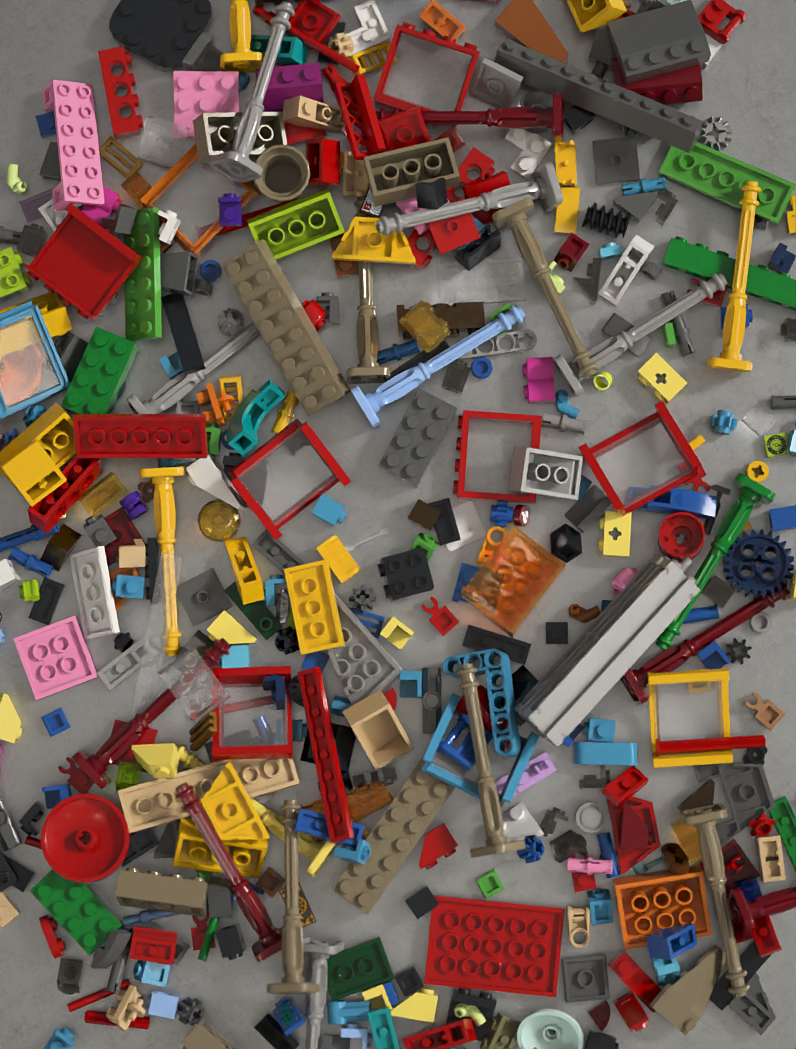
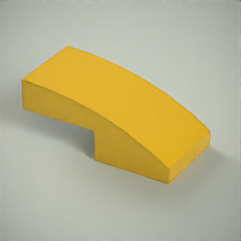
M560 186L563 202L556 208L554 232H572L576 234L580 188Z

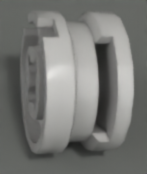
M586 802L577 808L575 821L581 830L587 833H595L604 827L606 813L599 804Z

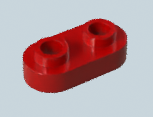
M48 914L40 917V925L53 957L56 959L64 956L63 951L66 950L63 939L58 938L55 931L58 929L55 918H50Z

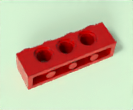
M124 46L100 50L98 55L113 135L115 139L141 135L140 128H143L144 125L142 116L137 115L136 107H140L138 94H133L132 86H136L134 73H129L128 65H132L130 52H126ZM116 67L123 68V73L119 76L112 74ZM120 88L127 89V94L123 97L116 95L117 90ZM124 109L131 110V114L127 118L120 116L121 111Z
M75 457L62 471L67 481L34 506L28 508L30 523L47 534L102 473L101 460L99 458Z

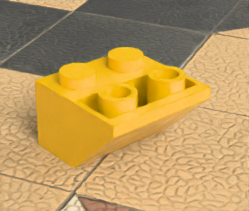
M36 439L0 465L31 506H34L67 481Z

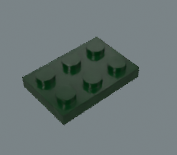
M380 937L344 949L337 954L329 955L327 959V988L332 1002L395 979Z

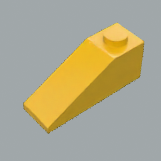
M246 537L224 541L243 605L264 600L262 580Z

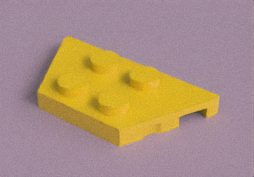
M355 216L337 249L332 253V260L416 265V259L403 230L401 233L391 231L388 236H384L383 233L379 234L376 229V221H379L380 218Z
M228 762L201 799V803L221 840L270 838L232 763Z

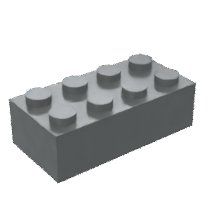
M418 388L378 465L379 468L418 487L457 412V407Z

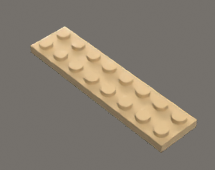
M289 758L221 760L177 773L176 778H159L118 790L129 833H135L189 817V812L182 809L184 804L181 799L175 797L177 793L175 788L187 782L188 785L194 786L193 793L195 797L202 799L228 762L232 763L251 799L299 785L300 782L294 761L289 760ZM200 801V805H201L202 809L204 810V812H206L205 809H204V807H203V805H202V803H201V801Z

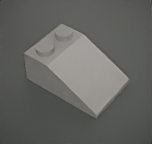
M514 447L508 490L578 500L584 457L529 447Z

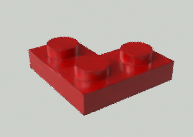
M770 916L756 918L753 921L754 928L751 937L744 940L741 939L735 922L732 920L736 944L754 938L761 957L782 950Z

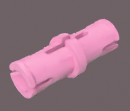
M588 857V859L568 858L567 869L568 872H582L588 875L593 873L612 874L613 860H595L593 857Z

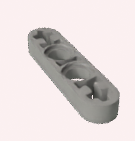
M531 330L497 334L487 340L490 343V350L488 352H481L477 346L474 348L476 354H472L471 350L458 359L467 360L528 351L535 347L537 337ZM517 335V340L524 339V335H528L529 338H533V341L530 342L529 346H526L525 342L518 343L519 348H515L513 336ZM507 337L511 340L512 346L509 349L500 347L499 341L502 338Z

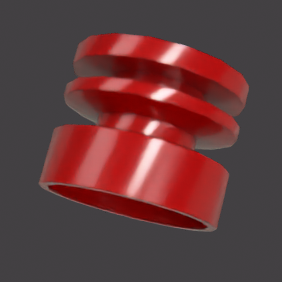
M678 512L668 516L660 526L658 535V546L661 553L670 560L675 559L679 563L685 557L691 560L697 557L705 539L703 524L696 516L686 512ZM680 535H684L685 541L681 544L677 543L678 539L675 537L679 538Z

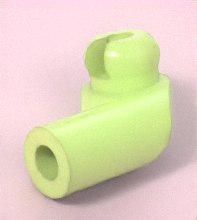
M8 164L6 183L15 193L23 194L28 188L27 183L18 177V165Z
M459 1003L454 1009L456 1017H471L477 1027L486 1021L477 1006Z

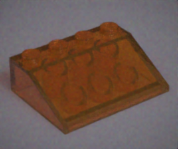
M513 526L460 595L494 625L513 638L565 570L566 564Z

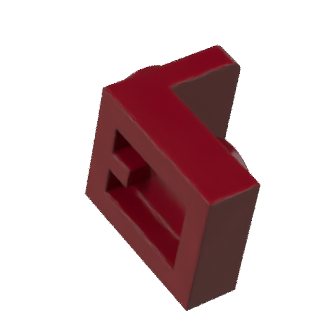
M571 232L559 249L554 261L561 268L572 272L590 244Z

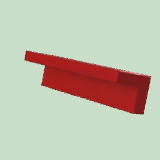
M357 74L351 83L335 82L333 88L354 160H364L366 156L383 153L386 146L365 74ZM342 90H349L351 99L343 95ZM348 106L356 112V118L348 113ZM353 124L361 130V136L353 131ZM360 143L364 146L367 153H359L357 144Z

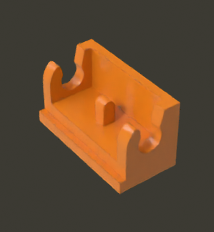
M431 0L419 15L421 19L440 35L457 39L456 42L458 37L468 29L435 0Z

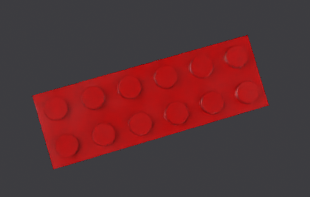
M74 414L73 416L76 458H207L206 414Z

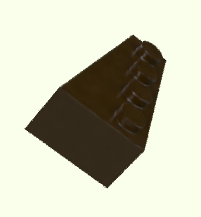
M484 302L453 303L451 307L446 303H436L431 305V308H427V305L414 304L410 309H404V305H396L398 335L403 337V340H413L418 335H425V338H437L438 334L446 333L447 337L459 336V332H468V335H471L485 326Z

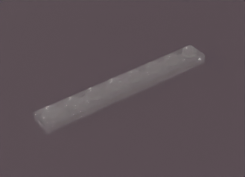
M165 552L160 554L130 720L135 718L136 714H141L157 698L182 565V555Z

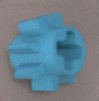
M35 405L34 408L29 406L22 419L25 421V426L29 427L47 409L40 405Z
M718 410L717 415L711 416L710 426H714L715 433L730 435L731 430H736L738 419H733L734 413Z

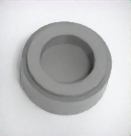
M760 612L750 618L749 625L752 631L761 634L771 628L772 620L767 613Z

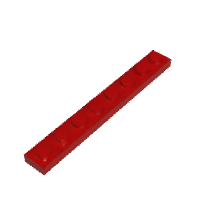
M313 667L297 674L330 842L336 844L353 839L354 835L320 667Z

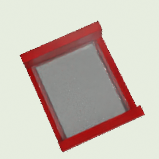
M663 401L655 404L656 412L596 446L589 449L585 443L578 447L616 512L620 511L622 517L699 475L698 467L702 466Z
M295 419L228 472L233 478L230 480V483L275 540L282 536L278 529L320 497L321 494H324L339 481L344 486L351 482L350 478L307 422L302 424L298 419Z
M291 666L212 668L213 712H216L217 732L213 735V763L219 760L289 758V760H293L292 699L288 691L291 681ZM269 675L284 676L285 710H277L276 702H272V691L263 690L262 677H268Z

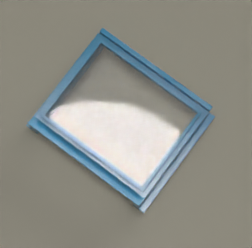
M32 301L0 314V419L67 390L70 386L69 379L37 305L32 304Z
M452 693L422 759L424 764L421 771L480 799L478 783L476 782L479 778L476 762L468 771L449 756L440 753L437 749L440 742L444 741L457 724V718L462 714L455 709L460 696ZM465 727L452 744V747L457 750L471 730ZM533 732L527 738L519 735L520 752L513 758L498 754L494 747L493 738L487 745L492 776L496 778L495 783L500 807L505 802L511 803L539 738V735ZM511 743L507 748L504 747L505 752L510 750Z

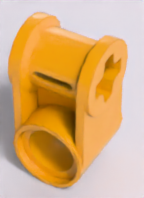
M495 526L489 529L484 545L481 547L477 564H488L498 570L506 541V532L503 528ZM494 530L501 531L503 539L498 543L493 542L490 538V534ZM485 555L494 557L495 559L485 557Z

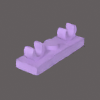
M546 751L527 763L514 796L557 771ZM509 774L495 781L498 794H501Z

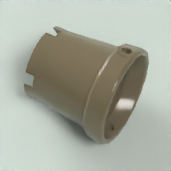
M284 144L271 146L264 150L255 161L256 164L263 168L261 178L255 179L254 182L263 195L275 202L283 203L298 199L310 180L309 163L303 153L295 147Z

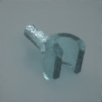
M662 857L646 865L643 861H640L632 869L638 875L644 874L652 867L663 863Z

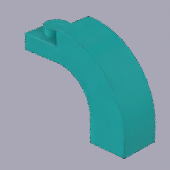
M270 379L257 391L252 389L239 404L229 422L227 443L242 456L250 451L259 442L257 430L262 419L286 396L285 392Z

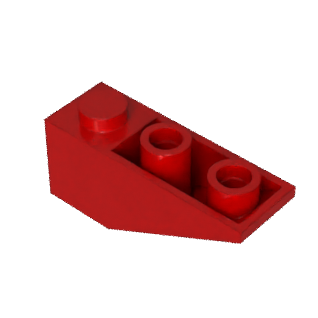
M632 991L612 1001L630 1031L635 1030L638 1032L647 1026L646 1022L650 1019Z

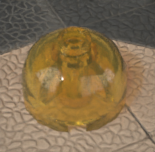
M221 499L209 501L201 508L197 523L200 532L205 538L212 542L223 543L237 535L241 526V517L237 508Z

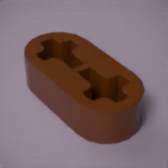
M676 843L663 845L661 848L662 860L669 871L674 875L688 873L690 870L689 859L682 848Z

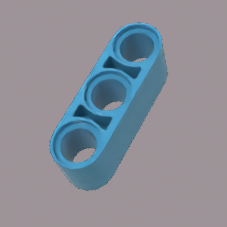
M574 742V764L638 765V743Z

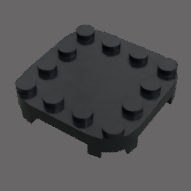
M121 0L112 13L109 21V30L115 42L153 64L157 69L164 72L183 67L182 62L202 32L206 30L208 25L210 26L213 19L212 6L209 0Z

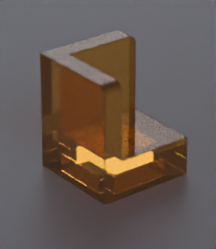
M136 171L121 184V187L140 209L144 206L139 199L152 188L149 183Z

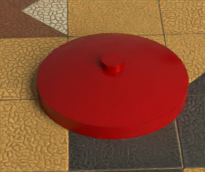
M78 794L59 802L47 815L41 831V847L50 867L65 879L77 883L97 882L113 874L125 860L130 846V833L123 813L108 799L94 794Z

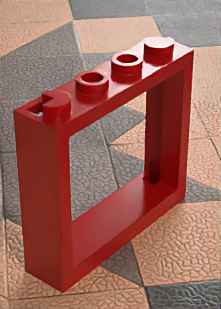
M403 22L402 26L397 25L373 100L402 110L419 106L421 111H437L384 93L400 40L404 33L472 56L454 110L462 111L481 51L476 50V45L465 42L464 46L456 44L457 39L444 35L443 39L435 37L436 32L424 29L423 32L414 30L415 25Z
M463 410V416L458 415V428L462 429L461 437H457L456 450H460V459H455V472H459L458 481L454 480L453 493L457 494V499L535 504L536 494L514 495L464 491L469 418L532 423L530 448L540 449L542 416Z

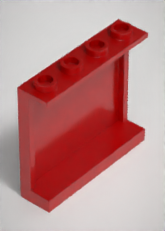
M70 203L66 208V211L69 213L30 265L25 263L23 266L29 270L27 274L36 281L40 278L45 282L43 287L52 294L58 292L62 296L60 298L62 302L69 307L72 304L78 308L77 313L87 320L90 317L96 320L142 260V257Z

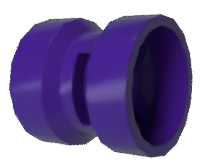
M138 491L129 494L119 502L122 508L127 510V516L130 521L140 517L149 510L146 504L141 502V496Z

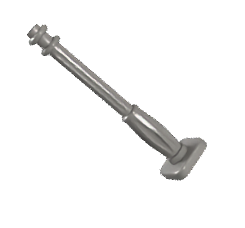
M281 2L280 5H276L274 8L277 15L270 21L273 26L251 99L246 102L239 121L232 150L214 155L209 161L211 168L236 182L243 183L259 179L263 173V168L251 161L249 155L259 130L262 112L264 111L262 104L285 30L291 28V23L288 20L295 15V11L292 9L293 6L287 2Z

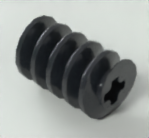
M594 203L591 207L588 206L582 227L584 228L590 223V230H593L597 225L598 233H601L606 228L607 236L612 231H615L616 239L620 234H623L624 238L630 221V214L627 213L622 218V211H618L614 215V209L610 208L606 213L605 205H602L597 210V203Z

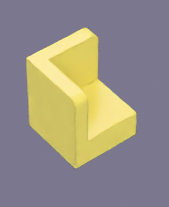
M394 616L380 633L398 649H402L414 634L412 630Z
M383 983L362 991L365 1001L370 1000L371 1010L389 1006L390 1010L393 1008Z

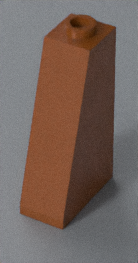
M512 0L495 20L494 26L512 41L568 64L569 53L533 0Z

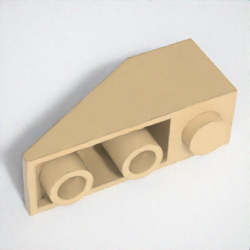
M303 96L284 100L282 121L296 126L343 133L341 128L344 127L339 108Z

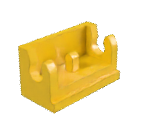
M573 140L563 143L554 142V168L560 186L577 187L576 145Z
M336 535L316 547L323 559L328 560L329 567L341 584L361 571Z

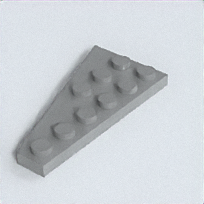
M334 592L345 646L328 649L327 652L343 684V690L353 706L381 689L382 691L403 668Z

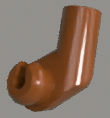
M572 604L569 607V615L582 623L595 619L601 614L598 606L588 610L580 607L578 604Z

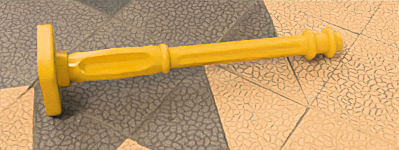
M231 0L230 36L233 51L220 55L221 71L252 73L255 72V69L261 67L263 54L250 50L251 18L248 0Z
M745 181V185L741 187V190L744 191L743 199L739 200V203L742 205L732 293L728 295L729 301L723 324V352H720L719 358L710 357L707 360L706 367L751 372L753 363L742 361V355L739 353L746 323L747 295L745 290L756 206L760 204L757 201V194L761 192V188L758 187V182Z
M185 467L139 469V476L141 478H152V484H155L154 519L158 537L157 543L160 544L164 633L161 634V637L165 640V646L162 647V651L166 653V656H178L179 651L182 650V647L178 644V637H181V633L178 632L173 550V543L176 542L174 538L176 510L171 483H174V476L186 475Z

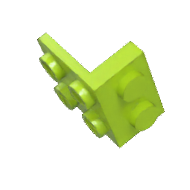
M12 247L0 251V298L20 291L22 294L31 291L29 288V284L32 283L27 271L23 273L21 264H24L19 251L15 253Z

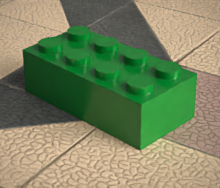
M96 327L61 407L73 414H110L139 351V346L135 342Z
M53 869L30 890L32 895L89 956L107 940L111 930H118L124 924L87 883L67 880Z

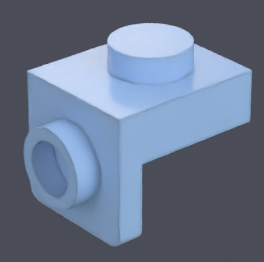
M346 1023V1026L341 1027V1037L363 1038V1049H367V1046H372V1033H368V1027H359V1023Z

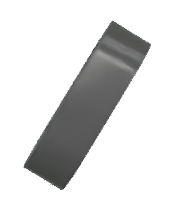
M202 32L185 56L182 66L192 71L202 59L214 38L206 32Z

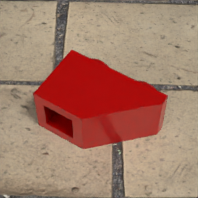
M445 823L425 834L419 861L421 869L425 867L429 870L438 864L437 859L444 855L447 858L457 852L455 847L458 844Z

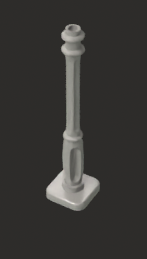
M552 162L543 163L534 172V182H522L497 188L488 193H481L479 197L445 204L437 210L424 209L403 215L394 213L390 218L381 216L379 221H376V229L379 234L383 233L384 236H388L391 231L401 233L403 228L479 210L502 209L528 197H531L532 200L538 198L543 210L548 212L555 210L563 202V195Z
M713 273L711 279L706 282L700 281V286L627 332L621 331L619 335L589 350L592 352L591 362L598 365L597 370L604 367L628 348H632L633 343L703 299L707 297L713 298V293L716 291H724V286L728 283L722 273L718 275ZM558 355L553 359V362L573 395L578 397L583 393V388L579 383L583 380V376L578 375L579 365L578 363H572V361L567 364L564 357Z
M254 321L205 358L203 361L206 369L187 375L184 372L179 374L159 389L148 402L145 400L141 403L132 394L126 398L129 407L135 414H160L169 409L191 392L200 381H203L205 375L260 334Z
M303 937L304 952L310 958L306 982L320 985V993L305 994V1017L307 1018L305 1049H319L321 1019L324 1017L323 1011L328 984L327 959L329 955H334L344 950V941Z

